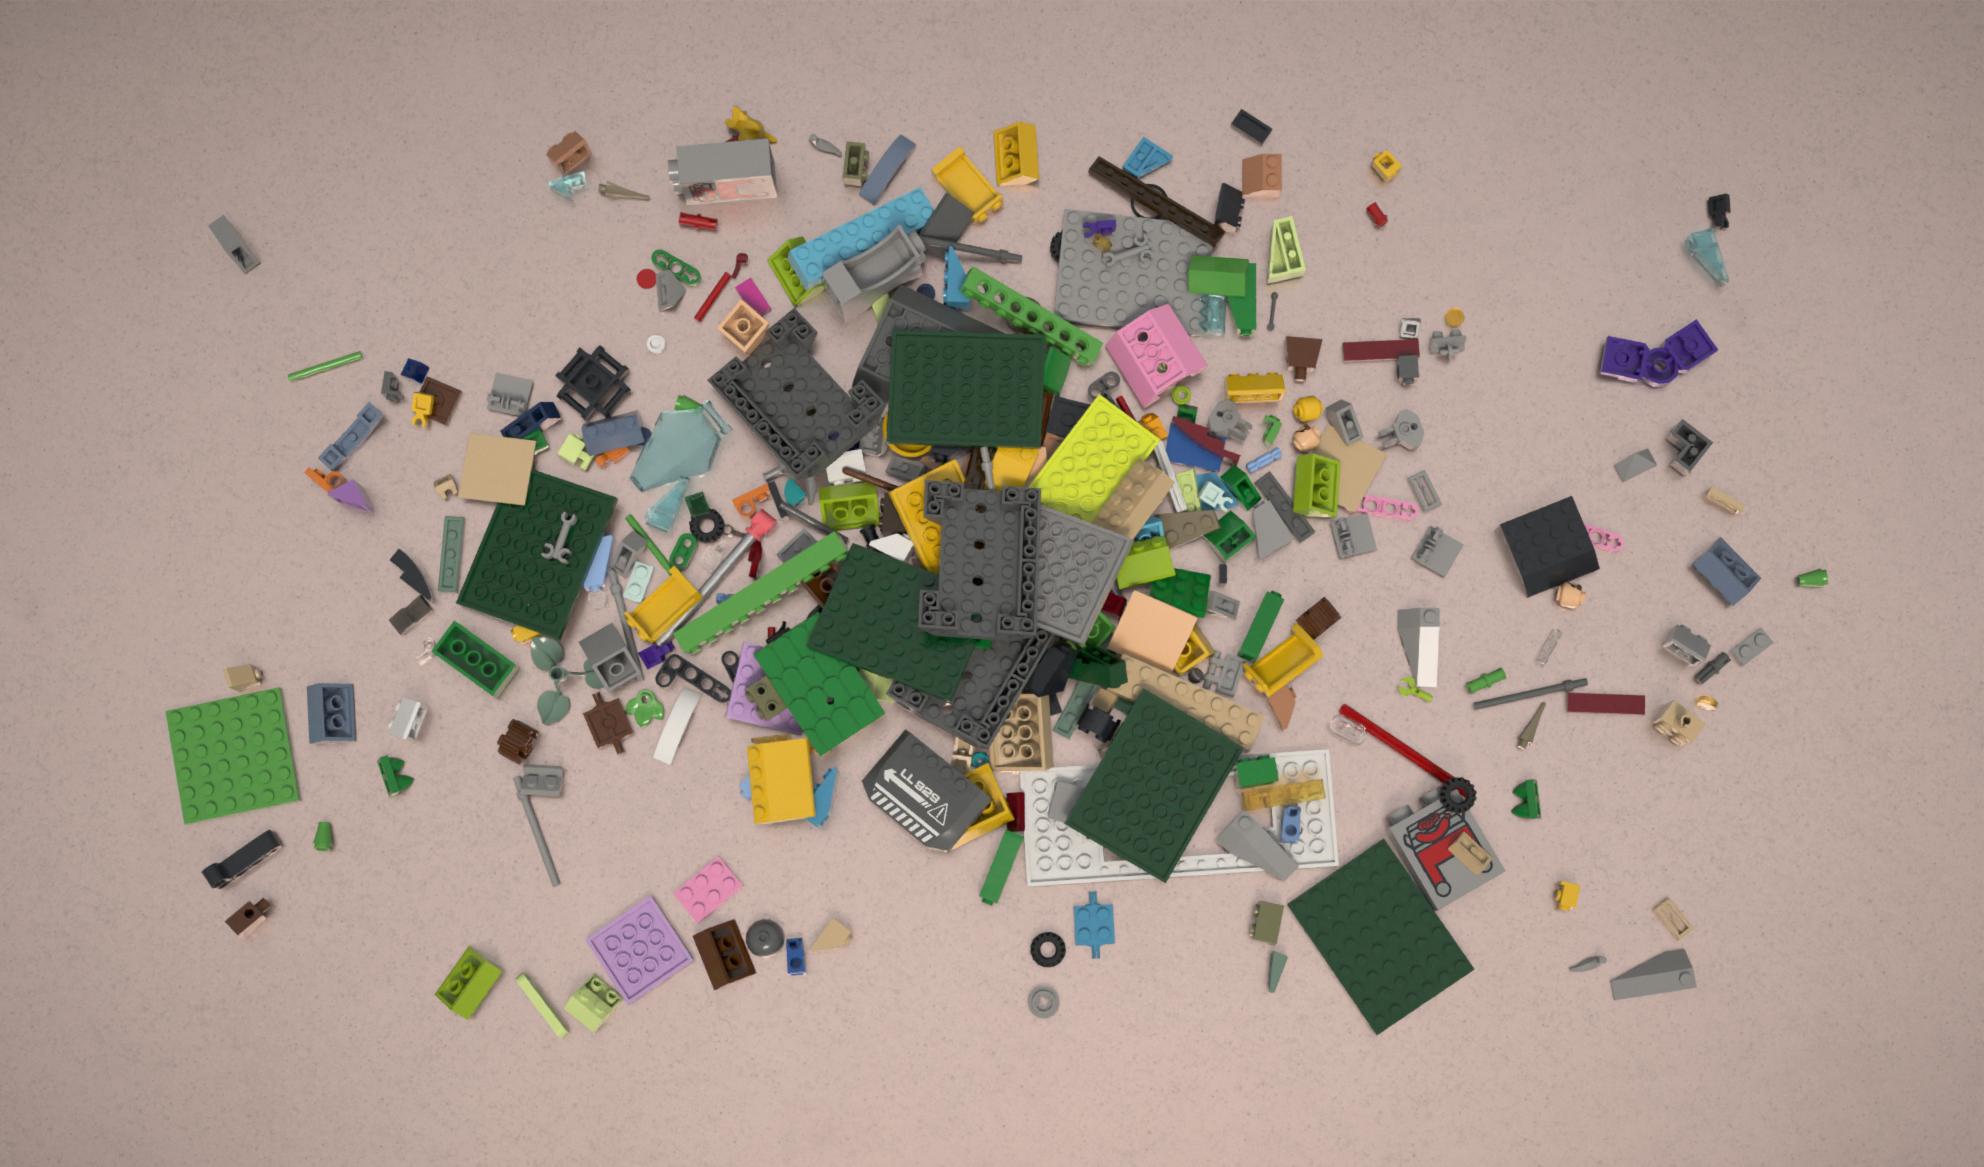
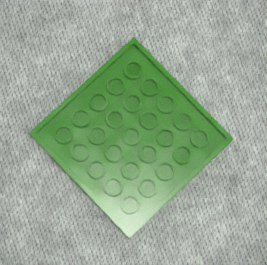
M280 687L165 711L185 825L301 801Z

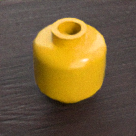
M1314 395L1299 398L1293 407L1295 417L1299 418L1302 422L1318 419L1323 411L1322 402Z

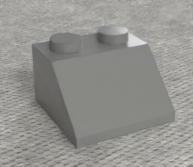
M1676 625L1670 631L1662 647L1694 667L1703 663L1711 647L1707 643L1708 640L1701 635H1694L1690 632L1691 629L1685 625Z

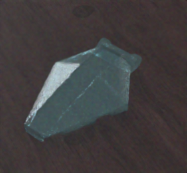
M710 400L705 401L697 409L660 413L654 425L655 428L651 436L648 437L636 461V466L629 477L641 492L710 471L721 439L733 430L715 411ZM707 411L721 430L718 432L702 413Z

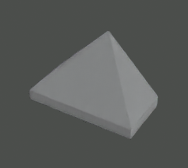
M665 270L656 274L658 309L663 311L673 307L686 292V289L671 270Z
M1645 449L1615 464L1614 467L1622 482H1625L1657 466V463L1649 449Z

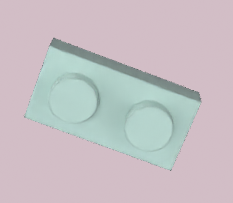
M636 561L623 598L641 604L655 568Z

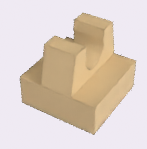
M451 474L434 481V488L443 499L447 498L445 491L448 489L452 490L453 494L457 493L455 481Z

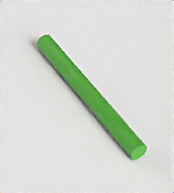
M361 351L288 374V379L291 382L361 359L363 356Z
M632 514L628 515L625 518L637 534L648 540L646 546L671 576L672 574L669 570L672 566Z

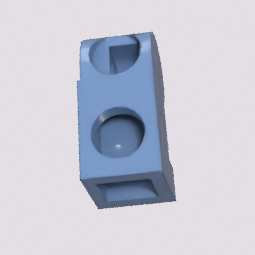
M1284 805L1280 843L1298 844L1300 837V807Z

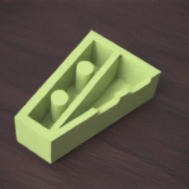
M1292 216L1273 221L1267 284L1304 276L1306 268Z

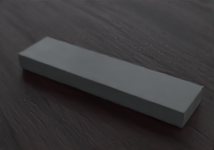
M1270 471L1254 482L1265 499L1271 501L1282 521L1299 544L1315 533V530L1303 515L1293 512L1294 502Z

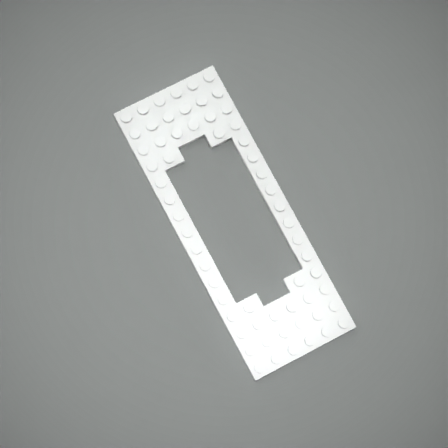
M1329 749L1240 755L1237 761L1242 758H1250L1253 761L1262 755H1270V758L1275 757L1279 781L1275 784L1254 787V798L1270 797L1272 827L1263 829L1299 866L1297 869L1339 866ZM1098 765L1054 767L1047 771H1020L1021 792H1025L1024 845L1027 887L1155 878L1127 860L1104 862L1103 846L1091 839H1087L1086 836L1065 825L1063 822L1048 818L1058 780L1085 788ZM1233 768L1228 776H1234ZM1284 805L1300 807V837L1298 844L1280 843ZM1231 853L1184 856L1180 858L1170 877L1259 872L1265 870Z

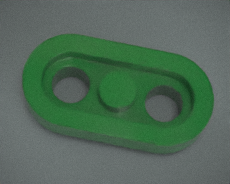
M682 534L678 538L669 557L670 565L672 567L675 566L678 570H683L688 566L697 548V539L692 534ZM686 541H691L689 547L685 546ZM678 558L683 559V562L681 564L676 563V560Z

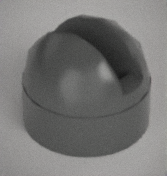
M1199 668L1191 669L1188 673V680L1193 684L1200 683L1203 680V672ZM1193 671L1200 677L1199 680L1192 674Z

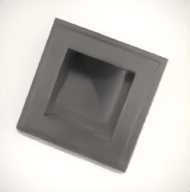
M1402 318L1399 337L1418 339L1421 319Z

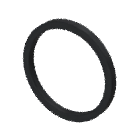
M1147 184L1150 187L1158 189L1162 192V194L1167 196L1166 192L1160 186L1155 184ZM1131 198V208L1137 217L1148 218L1136 211L1134 199ZM1158 215L1156 217H1151L1150 219H1159L1162 216Z

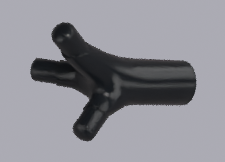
M786 621L782 622V626L774 635L766 639L767 644L790 630L789 627L785 629Z

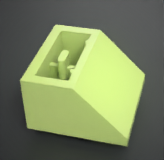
M593 974L572 994L564 1009L594 1033L609 1018L624 998L597 975Z

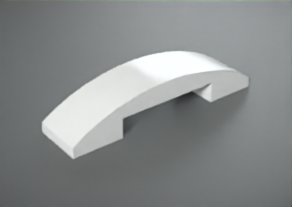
M686 687L683 688L666 722L653 758L669 765L672 764L678 751L679 743L702 694Z

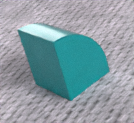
M790 478L785 485L784 495L787 503L796 508L807 496Z

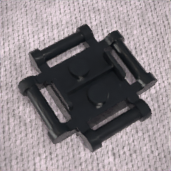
M601 345L591 355L579 347L576 351L577 354L561 372L558 371L555 375L557 379L565 384L556 397L564 400L579 412L584 420L589 419L595 409L607 418L610 415L609 412L620 399L631 391L621 381L630 369L626 365H621L610 356ZM601 357L618 372L613 374L597 361V358ZM584 358V360L574 370V372L568 378H566L568 374L575 368V366L581 361V359ZM616 385L620 387L604 407L599 405ZM570 390L574 391L590 405L584 408L568 392Z

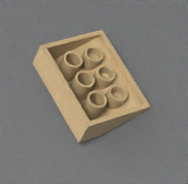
M1029 690L1021 692L990 746L992 771H1047L1054 767L1049 695L1038 698Z

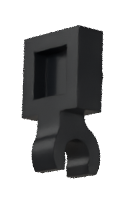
M1725 193L1709 197L1710 216L1715 217V226L1721 227V229L1729 228L1726 214L1731 213L1730 195Z

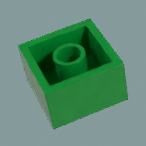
M1270 755L1258 756L1253 761L1250 758H1242L1233 766L1237 789L1275 784L1279 781L1275 757L1270 758Z

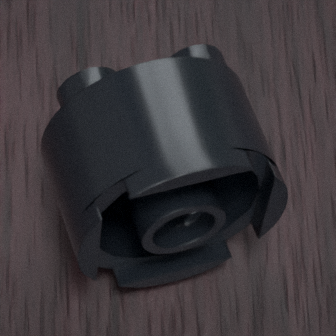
M1086 703L1076 723L1079 725L1077 729L1087 734L1090 731L1095 733V738L1104 743L1107 740L1111 741L1121 720L1117 719L1114 722L1113 716L1096 707L1090 709V704Z

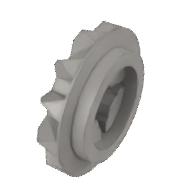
M1049 987L1036 988L1029 996V1009L1036 1017L1049 1018L1059 1008V997ZM1040 994H1042V997H1044V999L1052 998V1000L1049 1001V1003H1047L1048 1011H1046V1009L1043 1006L1036 1007V1004H1038L1041 1001Z

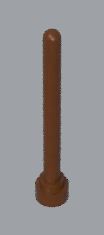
M849 467L842 469L845 475L888 491L899 487Z

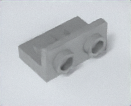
M524 764L521 794L560 796L564 780L562 766Z

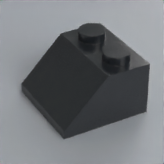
M1226 183L1221 184L1214 225L1231 233H1235L1237 227H1241L1242 217L1239 216L1240 209H1244L1245 199L1242 198V191Z
M932 446L931 456L935 463L943 465L952 459L957 460L971 452L973 447Z

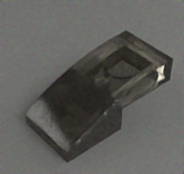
M419 595L406 608H401L389 621L397 632L402 635L429 615L433 608L422 595Z

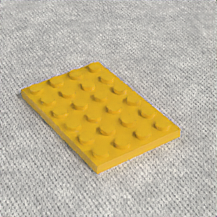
M952 459L888 492L924 569L938 575L941 526L923 518L925 480L964 483L965 478L956 459ZM977 541L974 543V547L980 550L984 548V544Z

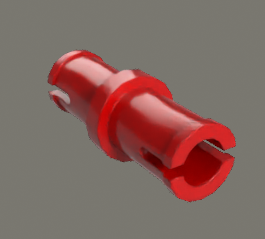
M680 212L679 224L695 226L696 229L700 227L715 231L717 229V218Z

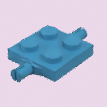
M1088 892L1089 904L1074 906L1076 946L1086 945L1092 947V959H1096V955L1098 959L1100 958L1101 946L1115 944L1113 904L1097 903V892H1093V896L1092 892Z

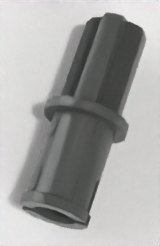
M1721 652L1714 660L1707 662V666L1697 674V681L1704 684L1714 674H1719V670L1731 661L1730 657L1725 652Z

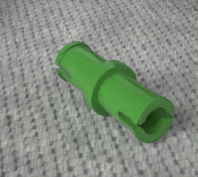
M1500 667L1488 674L1483 673L1481 677L1467 682L1466 687L1469 693L1473 694L1485 687L1490 688L1492 684L1506 679V674Z

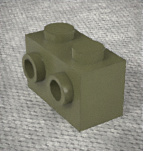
M846 141L842 177L845 185L862 186L863 180L867 179V169H864L865 162L869 161V151H866L865 143Z
M767 675L744 689L746 691L745 697L750 704L754 703L757 708L755 712L761 720L769 721L788 708Z
M1259 901V905L1255 904L1253 916H1256L1255 924H1251L1249 935H1252V940L1277 944L1284 905Z

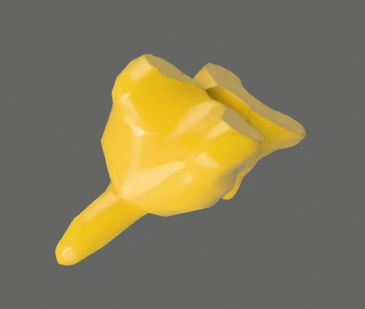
M738 106L732 108V118L725 120L727 127L740 133L739 141L768 138L769 142H777L774 136L764 131V126L760 121L749 117L747 111H742Z

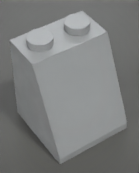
M613 623L579 641L588 661L607 692L641 674Z

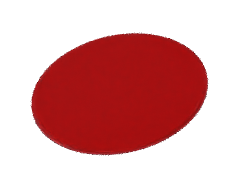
M651 269L641 270L636 278L638 285L644 289L652 288L656 284V273Z

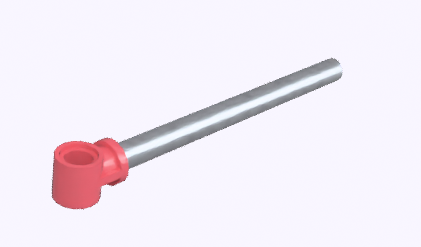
M760 509L750 522L752 525L749 528H745L746 535L698 590L703 598L655 641L657 645L661 647L670 642L674 637L673 633L681 629L754 541L760 542V537L772 530L777 523L775 518L764 509Z

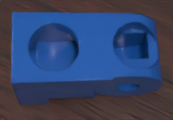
M803 938L786 939L788 975H807Z

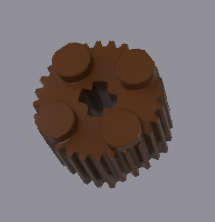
M1324 596L1298 617L1296 622L1314 640L1342 617Z
M512 719L508 725L506 735L502 734L497 741V744L500 745L498 753L519 765L522 759L527 760L530 753H532L534 738L538 739L539 731L519 720Z

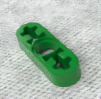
M662 249L655 250L652 253L651 260L654 266L662 271L671 270L673 264L679 263L682 266L681 270L677 273L672 272L678 280L689 286H697L701 282L700 272L691 265ZM663 255L664 260L669 262L668 265L663 261L657 263L656 257ZM686 268H688L686 270L688 274L693 275L695 273L696 280L692 279L689 281L688 275L684 274Z

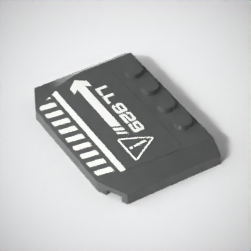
M906 729L862 780L867 796L874 805L928 849L942 850L949 853L992 801L985 792Z

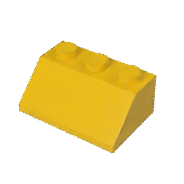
M1019 121L993 131L997 185H1021L1039 180L1036 125Z
M1268 372L1266 375L1248 373L1247 376L1233 373L1225 377L1224 380L1225 400L1230 399L1235 403L1282 401L1286 393L1283 374H1278L1277 372Z
M1196 623L1174 667L1179 676L1216 652Z

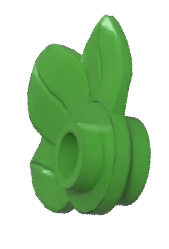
M643 689L638 692L636 698L628 701L626 714H635L637 724L640 727H644L650 722L652 717L662 720L664 708L656 700L655 694L651 690ZM647 696L649 698V701L644 702L642 700V697Z

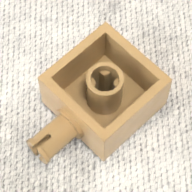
M1675 700L1665 704L1652 721L1656 725V730L1662 734H1668L1671 737L1670 740L1678 746L1692 743L1706 725V723Z

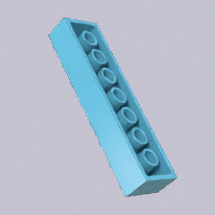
M921 187L790 250L787 259L807 291L824 282L822 272L840 261L853 258L869 250L886 238L898 225H901L906 235L913 230L919 234L934 209Z

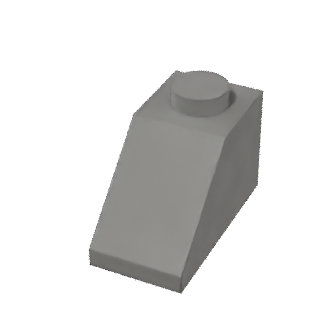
M1341 399L1326 407L1331 425L1347 446L1363 438L1351 403Z
M634 531L630 532L620 542L609 568L626 578L634 567L635 562L643 554L648 540Z

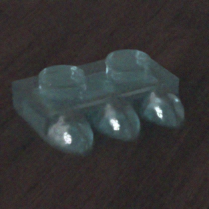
M1216 295L1202 296L1199 300L1206 307L1201 309L1199 313L1205 320L1198 325L1205 330V333L1224 335L1226 297Z

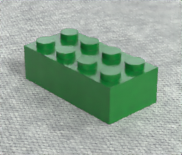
M455 620L431 651L495 698L499 697L520 668Z

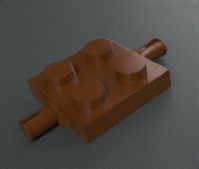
M600 692L592 694L596 706L583 713L596 746L600 749L607 745H614L617 755L625 752L620 741L634 734L619 698L610 702H603Z

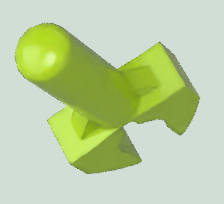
M1406 677L1400 680L1407 683L1410 688L1404 689L1398 685L1397 689L1400 695L1407 697L1409 694H1414L1427 702L1432 701V695L1415 687V679Z

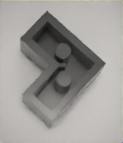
M1682 419L1666 437L1667 440L1680 449V452L1670 465L1686 476L1713 442Z

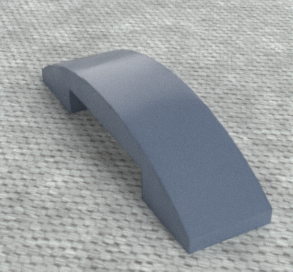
M900 134L869 175L859 196L875 205L885 191L888 182L904 159L908 158L916 144Z
M368 402L356 415L358 418L333 445L330 444L318 457L331 471L340 466L359 448L382 419L383 414L372 403Z

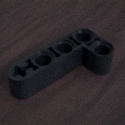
M677 654L670 655L655 677L656 684L664 690L672 688L680 677L720 704L727 705L729 702L731 690L726 685ZM679 659L681 662L680 666L673 669L671 667L672 661ZM689 670H696L697 675L695 678H687ZM664 675L670 677V681L666 685H662L660 682ZM706 680L713 682L710 689L703 688V683ZM718 688L723 693L726 692L728 697L721 699V696L715 692Z
M268 830L222 862L209 865L201 873L212 889H222L280 849L281 844L273 832Z

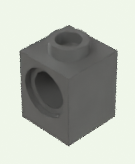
M1418 355L1398 356L1396 360L1397 383L1403 382V385H1412L1414 382H1417L1419 378Z

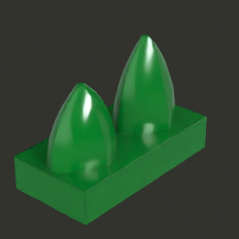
M388 755L378 759L377 763L389 797L396 796L411 785L414 778L407 775H394L403 766V760L388 757Z
M1525 780V782L1519 784L1513 790V793L1528 801L1518 804L1511 812L1521 818L1542 819L1537 780Z

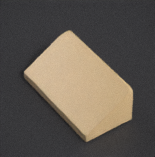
M1464 831L1448 848L1475 875H1479L1493 859Z

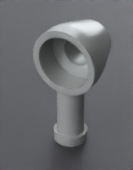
M778 459V467L762 475L765 481L768 482L770 479L780 474H788L790 471Z

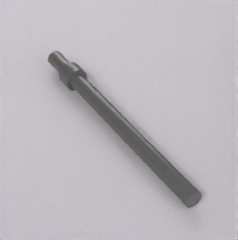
M918 235L923 244L947 249H949V246H952L957 251L994 257L1005 262L1010 260L1021 263L1022 255L1009 253L1008 250L1000 249L998 251Z
M1587 678L1574 681L1569 679L1556 685L1474 702L1473 707L1474 710L1560 691L1569 692L1573 691L1574 688L1587 686L1588 681Z

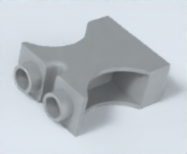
M898 225L886 238L869 250L853 258L840 261L822 272L826 293L845 322L848 323L866 312L873 303L894 288L900 286V284L921 278L923 273L920 264L927 260L923 252L926 248L915 230L906 235L901 225Z

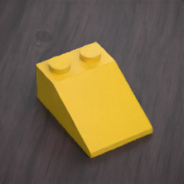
M998 448L992 461L995 490L1001 491L1002 486L1025 487L1039 457V450ZM986 480L983 490H988Z

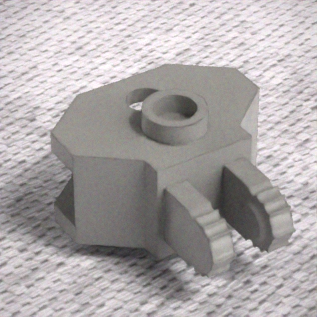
M1230 399L1217 403L1209 416L1207 424L1210 437L1221 439L1233 436L1243 441L1246 440L1247 435L1236 427L1246 431L1252 430L1253 427L1251 423L1240 418L1241 415L1237 412L1236 403Z
M1408 409L1399 412L1395 423L1391 427L1378 432L1379 436L1393 434V439L1382 443L1384 448L1394 444H1401L1409 450H1414L1421 445L1424 436V430L1418 415Z

